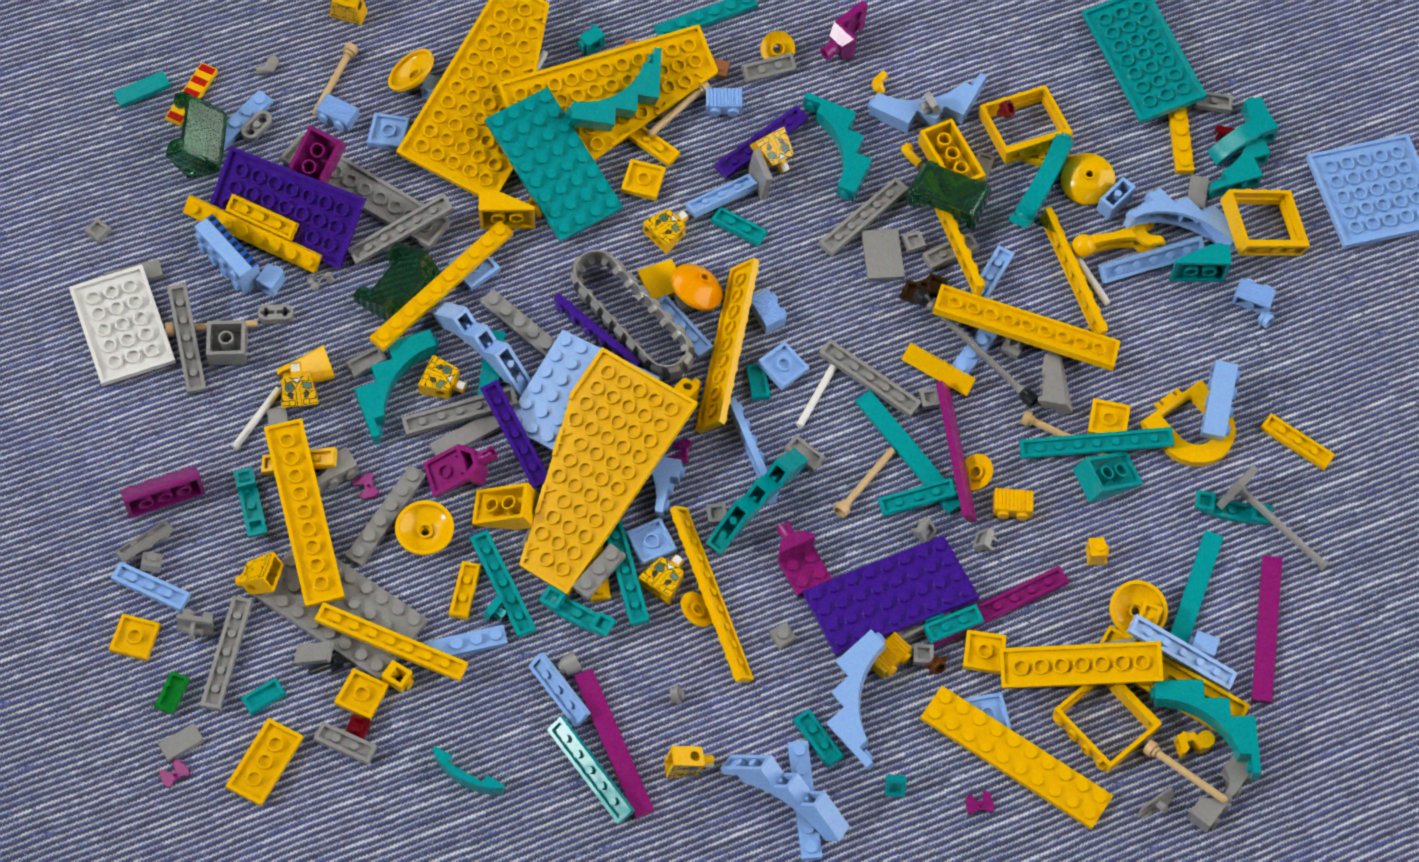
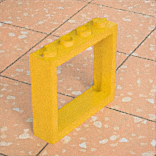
M1046 85L980 105L979 118L1004 164L1048 151L1055 135L1065 132L1071 136L1073 135L1071 128ZM1005 100H1010L1014 104L1015 110L1042 102L1058 131L1006 146L991 117L997 116L999 105Z
M1229 189L1220 199L1239 256H1301L1310 247L1291 190ZM1237 204L1279 205L1291 240H1249Z
M1125 684L1105 685L1148 729L1112 761H1109L1064 714L1097 686L1084 685L1054 709L1052 717L1058 726H1062L1067 731L1068 737L1081 746L1083 753L1090 756L1095 761L1096 766L1108 774L1159 731L1162 722Z

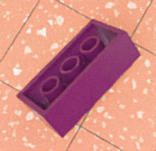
M309 125L288 168L328 183L348 144Z
M196 466L185 467L181 471L167 473L157 479H148L142 484L131 485L120 491L130 519L205 494Z

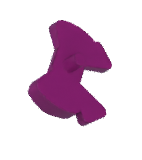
M682 439L674 443L673 447L680 450L679 454L668 456V458L681 459L682 464L688 463L689 448L693 445L691 440Z
M366 473L354 479V487L364 485L365 488L359 494L360 499H374L379 495V491L374 487L373 473Z
M173 759L174 771L169 773L163 769L160 770L159 776L164 786L168 789L172 787L177 779L190 776L189 769L182 763L181 759Z
M984 790L982 801H976L971 794H968L965 800L968 815L982 810L993 813L994 803L992 798H990L991 794Z

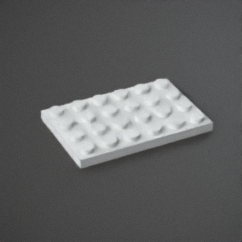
M142 264L69 287L102 387L176 363Z

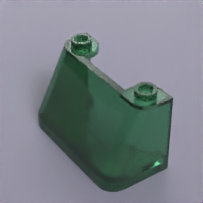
M187 92L175 93L174 105L178 109H185L181 138L170 141L167 146L166 156L187 178L218 172L222 165L228 120L227 114L223 109Z
M934 161L924 162L906 192V204L915 207L916 203H920L922 207L924 204L945 211L957 216V220L960 222L963 219L966 222L965 227L974 231L990 197L991 188L985 181H977L941 167Z
M395 242L388 252L390 268L371 291L367 287H359L352 295L355 302L383 320L388 321L440 274L428 251Z

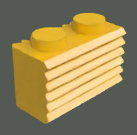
M995 488L992 516H997L999 519L1016 517L1021 521H1025L1028 518L1031 519L1034 491Z
M896 632L884 642L886 649L878 656L871 667L881 679H884L887 675L891 677L898 670L897 666L900 663L905 664L912 657L910 655L912 647Z

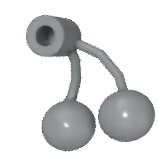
M326 272L316 277H309L307 283L311 285L310 287L313 291H317L320 287L319 283L324 277L329 284L335 280L331 272ZM323 276L322 278H320L318 282H316L315 279L317 277Z

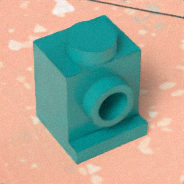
M592 24L589 31L581 34L577 46L589 56L605 45V34L595 24Z

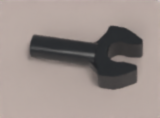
M343 654L334 655L331 657L330 663H322L308 668V673L312 676L329 669L332 672L344 667L343 662H346Z

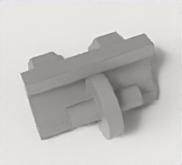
M184 609L182 614H177V631L189 634V640H194L196 635L213 636L212 612H203L200 617L195 616L193 610Z

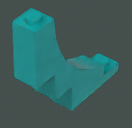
M655 47L652 53L648 54L647 63L644 62L635 80L620 93L599 101H573L570 107L566 109L565 117L568 118V125L611 132L615 125V116L633 119L637 112L638 103L655 105L659 99L662 48Z
M807 92L804 97L803 108L816 113L815 122L828 132L841 156L843 172L838 184L837 196H840L843 200L853 202L871 169L872 163L871 158L859 154L863 146L864 135L851 130L855 123L856 112Z
M1261 96L1246 99L1241 108L1245 123L1269 113ZM1278 129L1263 138L1261 136L1245 146L1239 158L1231 166L1223 170L1220 180L1210 183L1207 191L1209 199L1222 196L1229 189L1243 190L1260 184L1263 174L1258 165L1267 163L1271 152L1266 143L1275 140Z
M1062 132L1055 135L1034 180L1008 221L1023 228L1034 224L1042 204L1046 202L1054 182L1058 180L1075 140L1071 139L1072 136L1070 134Z
M430 329L397 339L387 348L390 360L371 365L372 376L375 382L355 388L356 398L374 445L381 443L380 436L383 435V431L380 425L385 424L387 403L399 379L418 362L437 354L436 346H439L436 335H432Z
M795 448L777 458L766 474L756 479L748 492L734 502L706 543L720 555L723 554L732 540L742 532L763 506L783 486L797 476L809 460Z
M1203 679L1164 680V682H1155L1153 687H1150V699H1153L1154 707H1167L1184 711L1206 722L1227 742L1237 762H1246V773H1250V781L1259 780L1261 763L1256 716H1231L1229 698H1205Z

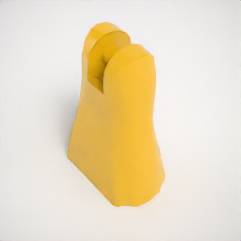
M324 345L292 361L301 362L302 372L310 371L314 383L335 379ZM289 363L276 370L279 378H283L285 373H290Z

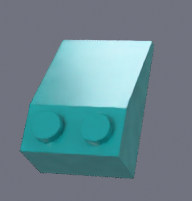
M1222 243L1210 244L1176 259L1169 276V281L1224 282L1232 264L1230 245Z
M1127 451L1087 457L1073 468L1089 502L1104 500L1143 484Z

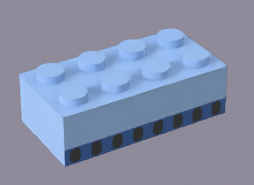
M211 214L194 226L198 248L203 254L205 252L208 254V258L214 266L218 265L222 275L231 280L233 287L237 291L240 290L244 295L257 286L256 278L260 274L259 265L221 222Z

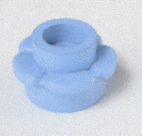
M1262 312L1258 317V325L1268 328L1275 319L1272 312Z

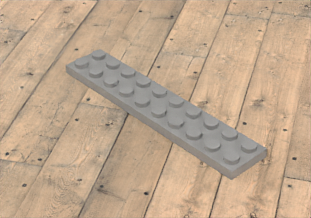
M303 132L298 135L279 157L280 162L287 166L290 165L305 135ZM343 156L328 182L330 185L367 198L363 211L386 225L424 205ZM444 216L408 238L430 250L451 225V220Z

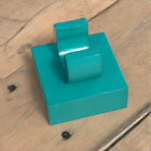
M496 596L482 617L489 621L493 615L498 621H501L506 614V611L499 607L503 600Z
M899 774V776L886 775L885 796L905 797L906 776Z

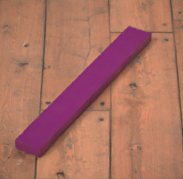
M939 381L936 383L962 517L968 522L974 523L977 521L951 390L945 382Z
M1263 555L1261 561L1251 701L1271 704L1283 558Z
M1057 566L978 604L977 606L984 619V623L967 630H975L1068 585V578L1061 567ZM967 630L931 645H934V649L966 634ZM923 632L924 636L926 637L927 641L929 642V640H928V638H927L925 632Z
M593 669L574 675L576 685L587 709L591 712L590 717L628 802L635 809L632 813L635 820L654 813V808Z

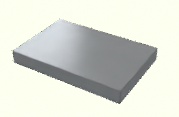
M898 228L861 231L867 282L904 280L905 274Z

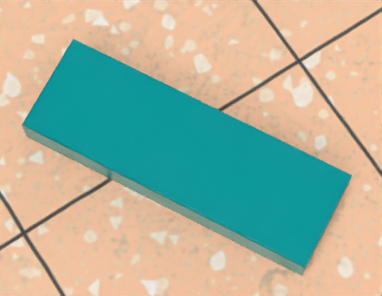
M162 70L114 91L113 95L122 109L170 88L171 84Z
M721 206L711 218L712 224L757 247L760 246L768 234V230Z
M973 604L924 624L922 628L930 644H933L984 623V619L977 604Z
M810 709L793 719L792 722L827 769L844 759V754Z

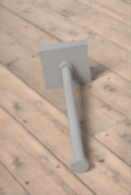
M1253 464L1230 487L1216 505L1223 509L1236 495H1241L1311 558L1322 571L1329 562L1327 560L1324 561L1246 490L1247 487L1245 485L1259 470Z

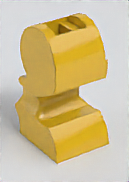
M1203 730L1198 735L1195 731H1183L1181 734H1178L1174 744L1179 760L1185 757L1190 748L1189 745L1198 754L1208 752L1215 742V736L1208 730Z

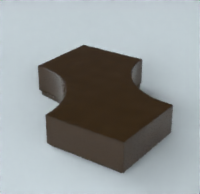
M932 273L922 281L914 282L908 280L899 298L916 305L917 302L912 297L919 288L923 287L930 296L937 297L941 284L947 285L948 280Z

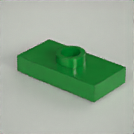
M171 671L154 708L174 715L190 682V677Z

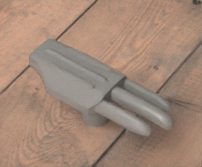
M1170 787L1154 797L1140 809L1137 817L1145 819L1160 810L1166 813L1169 810L1168 805L1174 796L1173 789Z

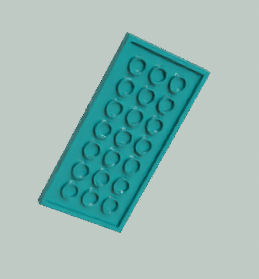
M1111 0L1082 11V17L1140 124L1207 99V94L1154 0Z
M548 87L485 119V124L560 243L623 210V205L573 126L568 125V118L565 117V113Z

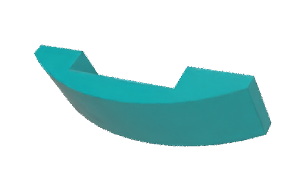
M1270 113L1259 116L1227 134L1214 144L1207 153L1215 165L1219 166L1232 158L1233 153L1261 136L1263 138L1279 129V126Z
M249 467L233 471L248 538L268 534L253 468Z
M1197 490L1194 508L1202 513L1237 523L1271 524L1251 504L1231 500L1221 509L1216 505L1221 499L1216 497V493ZM1263 504L1273 513V505Z
M548 585L539 599L541 604L556 615L585 631L602 637H607L616 623V620L600 611L598 613L568 598L566 593L551 585Z
M436 746L433 747V756L436 762L455 782L483 794H504V784L486 775L483 782L452 765V755Z

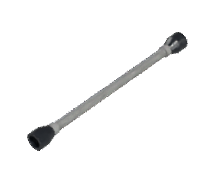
M923 287L919 288L912 298L919 305L927 307L933 312L935 302ZM937 315L1016 390L1022 402L1028 408H1032L1038 402V395L1023 385H1019L1006 370L958 327L953 320Z

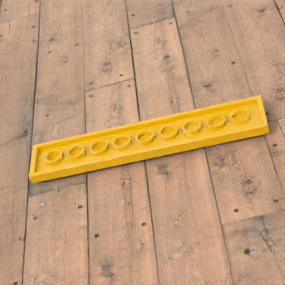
M756 258L730 268L695 431L700 434L725 425L727 421V412L731 403L730 398L734 387L735 375L738 370L737 365L741 354L742 342L745 337L744 332L748 322L749 309L752 304L751 299L755 289L756 276L759 271L760 261Z
M944 284L940 286L932 314L1110 371L1114 369L1121 342L1120 340Z
M299 418L265 426L264 431L305 607L309 608L322 605L323 602L330 603L345 599L303 420Z
M941 686L920 717V720L1091 830L1114 796L944 686Z

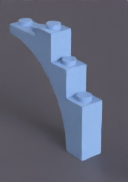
M1161 188L1154 192H1148L1144 197L1145 201L1135 210H1129L1125 215L1126 219L1123 225L1127 229L1147 223H1165L1189 229L1202 235L1214 244H1229L1230 250L1236 247L1226 216L1215 205L1201 210L1188 196L1181 200L1177 199L1174 202Z
M665 454L651 474L656 488L655 514L656 518L661 517L662 519H664L665 513H669L670 501H668L669 495L673 494L674 484H679L680 478H684L685 467L682 465V460L665 457Z

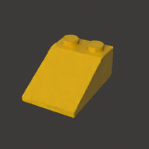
M489 189L479 191L480 229H490L499 220L510 229H536L535 206L499 191Z
M528 482L477 490L472 525L510 530L531 528L533 526L539 493Z

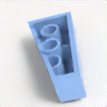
M1216 360L1210 368L1209 375L1211 376L1207 385V390H1210V393L1207 394L1204 406L1207 409L1203 414L1200 437L1223 441L1226 436H1229L1231 425H1228L1229 418H1232L1234 407H1231V404L1237 395V389L1234 387L1235 382L1239 381L1241 371H1238L1239 364Z

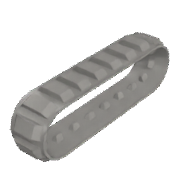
M593 249L584 252L579 258H576L571 266L573 273L570 275L575 292H578L579 298L586 305H590L591 311L598 318H602L603 324L609 331H614V335L620 343H626L627 350L635 357H638L642 367L645 370H650L652 374L658 376L661 380H674L681 378L685 372H689L694 363L693 355L695 354L691 338L686 337V331L679 324H674V318L667 311H662L661 304L655 298H650L649 291L643 285H638L637 278L631 272L626 271L623 263L619 259L615 260L613 254L605 250ZM597 265L610 268L612 273L624 282L623 285L627 289L630 288L636 295L635 298L639 302H643L648 308L647 311L656 316L660 321L659 324L669 330L672 334L671 337L681 343L682 346L680 348L682 352H685V355L681 356L678 362L671 365L658 364L652 360L651 354H646L640 347L639 341H634L628 334V329L626 327L623 328L616 321V316L614 314L611 315L604 308L605 304L602 301L599 302L593 296V291L583 285L585 282L583 277H581L582 273L586 269Z

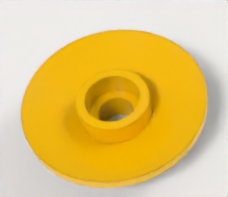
M783 31L768 33L760 45V53L763 59L793 52V55L795 54V43L792 37ZM775 45L779 47L778 52L773 50Z
M973 454L967 457L965 464L971 491L980 490L990 482L993 475V464L983 454Z
M696 592L684 594L680 604L685 617L699 627H707L712 624L703 595Z

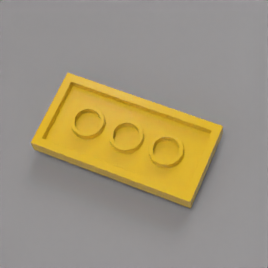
M268 718L225 785L226 789L262 807L302 743L304 736Z

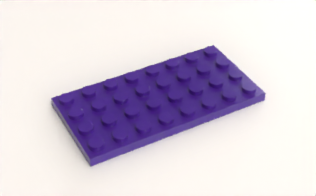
M230 146L210 204L225 210L231 195L236 194L299 223V226L292 241L321 254V262L341 269L367 198Z
M944 535L806 589L802 594L835 657L843 655L870 630L874 633L879 632L886 638L894 632H901L925 622L926 619L941 613H948L979 600V595Z

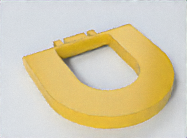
M1202 380L1184 392L1176 388L1173 393L1171 392L1162 398L1160 403L1156 402L1154 404L1157 411L1140 422L1143 429L1171 427L1163 417L1188 400L1204 414V411L1207 409L1204 406L1205 399L1210 390H1207V385ZM1233 416L1228 421V425H1231L1229 436H1226L1223 441L1211 439L1204 444H1191L1183 440L1172 428L1174 447L1161 449L1173 460L1187 466L1203 467L1212 465L1225 457L1234 442L1236 427Z

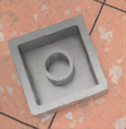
M246 320L207 321L206 357L209 366L247 364L248 329Z

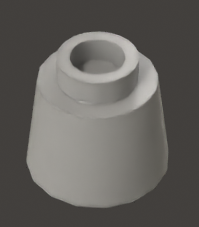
M573 651L560 659L561 663L557 664L562 675L567 674L569 676L583 671Z

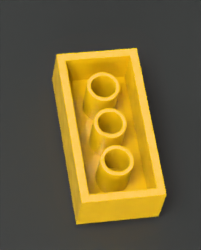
M952 118L920 131L918 144L951 199L984 186L986 174Z

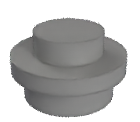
M679 685L670 688L672 704L681 705L682 700L685 699L684 689H680Z

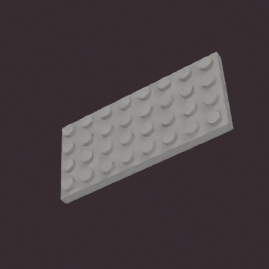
M291 548L281 560L284 563V567L274 592L256 594L253 597L319 642L331 641L334 644L333 651L335 653L343 654L347 661L366 674L382 681L381 675L392 660L397 662L400 657L316 623L314 618L321 605L305 607ZM335 557L345 599L326 604L414 640L426 626L428 619Z

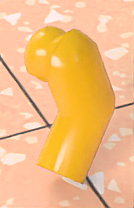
M884 70L872 80L874 92L876 91L881 94L886 91L885 87H883V81L888 78V74Z
M907 142L905 145H902L901 152L916 167L922 160L912 151L913 145Z

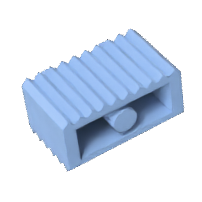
M706 88V115L713 117L719 115H729L730 117L742 115V88Z
M326 93L324 99L316 107L318 119L323 123L334 125L340 131L349 132L360 116L359 108Z
M1122 177L1099 199L1096 210L1105 218L1111 220L1116 213L1123 209V206L1132 200L1136 189L1135 185Z
M1241 278L1231 303L1261 314L1264 311H1269L1277 290L1272 289L1269 285L1255 283L1250 278Z
M769 288L752 295L750 309L766 334L785 325L787 313L783 307L780 308L778 305V299L774 292L771 293Z

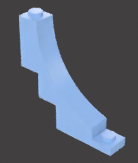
M980 73L977 79L974 78L971 85L963 82L952 91L934 97L942 111L937 115L932 110L924 115L919 104L926 101V99L904 100L877 93L876 97L871 98L868 108L870 109L868 116L905 133H908L915 120L931 127L938 124L942 116L948 119L952 118L954 122L962 125L985 86L987 75Z
M445 301L432 312L441 328L452 332L469 344L491 365L504 382L513 386L518 398L522 396L531 378L508 343L497 340L488 325L476 322L467 307Z
M872 630L867 632L835 661L848 677L831 692L843 708L827 722L828 727L868 770L872 769L875 765L872 761L874 757L867 749L862 751L869 744L861 719V694L870 668L878 656L886 649L885 638L879 632L874 633Z
M730 755L720 768L724 775H738L743 783L762 789L788 804L801 814L825 841H840L850 827L825 791H811L799 773H784L772 755Z

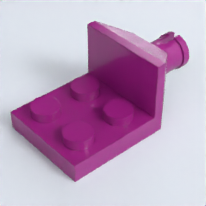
M861 1L834 21L829 43L820 48V53L824 59L830 60L835 54L845 59L852 60L854 58L857 37L853 34L865 27L867 3Z
M457 444L424 462L423 465L433 497L439 498L469 481L480 487L484 486L488 473L487 464L498 459V456L495 455L497 454L495 449L489 446L482 451H477L473 448Z
M784 521L785 526L780 523L776 527L777 532L782 538L777 563L795 595L799 597L802 596L804 590L829 581L832 577L814 547L816 537L814 533L801 530L795 532L791 523Z

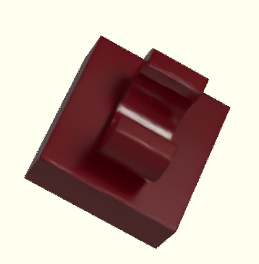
M1215 125L1214 133H1218L1215 136V142L1219 141L1220 136L1225 137L1235 128Z
M353 714L345 731L365 740L372 721Z

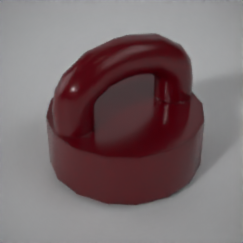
M1010 100L1002 101L996 115L1006 119L1015 115L1014 104Z

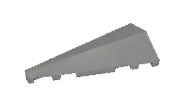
M1048 351L1047 354H1044L1041 374L1043 384H1040V390H1043L1042 396L1038 397V402L1044 409L1053 408L1058 415L1073 413L1062 355Z

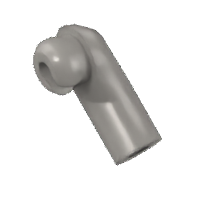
M270 55L265 65L256 66L257 75L273 73L279 64L278 57Z

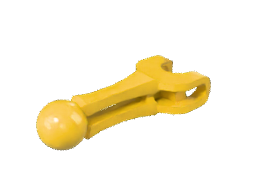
M1147 223L1130 229L1124 228L1115 232L1093 234L1092 236L1080 234L1073 239L1072 250L1077 256L1084 258L1092 253L1095 254L1100 251L1117 248L1135 249L1141 253L1165 246L1166 242L1161 235L1149 234L1147 231L1152 230L1155 223Z

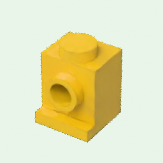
M1104 537L1089 538L1085 547L1087 564L1107 565L1109 546L1105 543Z
M394 660L390 662L381 675L383 682L401 693L405 689L410 690L414 684L413 672Z

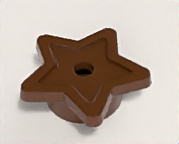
M935 655L932 661L925 665V668L929 669L930 675L941 674L947 667L945 662L948 657L943 656L939 658Z

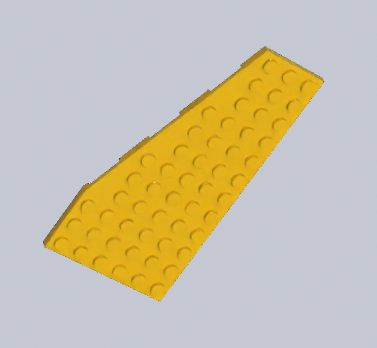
M489 0L396 150V154L479 197V191L487 189L501 192L514 168L484 121L486 118L505 109L497 88L498 82L537 71L549 3L544 0Z
M698 24L498 82L497 88L504 106L507 108L548 87L566 114L567 107H570L573 101H599L623 91L635 80L644 62L647 63L648 54H651L655 47L662 48L659 99L655 105L638 103L637 112L633 119L615 116V125L611 132L573 126L595 161L692 93L703 83L716 76L719 71L701 27Z
M602 347L569 395L567 409L552 452L551 463L535 509L533 526H531L519 563L520 567L569 596L573 590L572 586L587 570L698 406L697 401Z

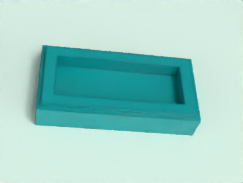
M757 364L746 365L751 401L770 399L767 374Z
M274 678L242 696L241 700L252 716L287 695L277 678Z

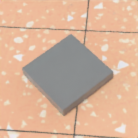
M757 149L753 150L748 172L758 183L759 189L756 191L760 200H764L768 197L773 177L761 150Z

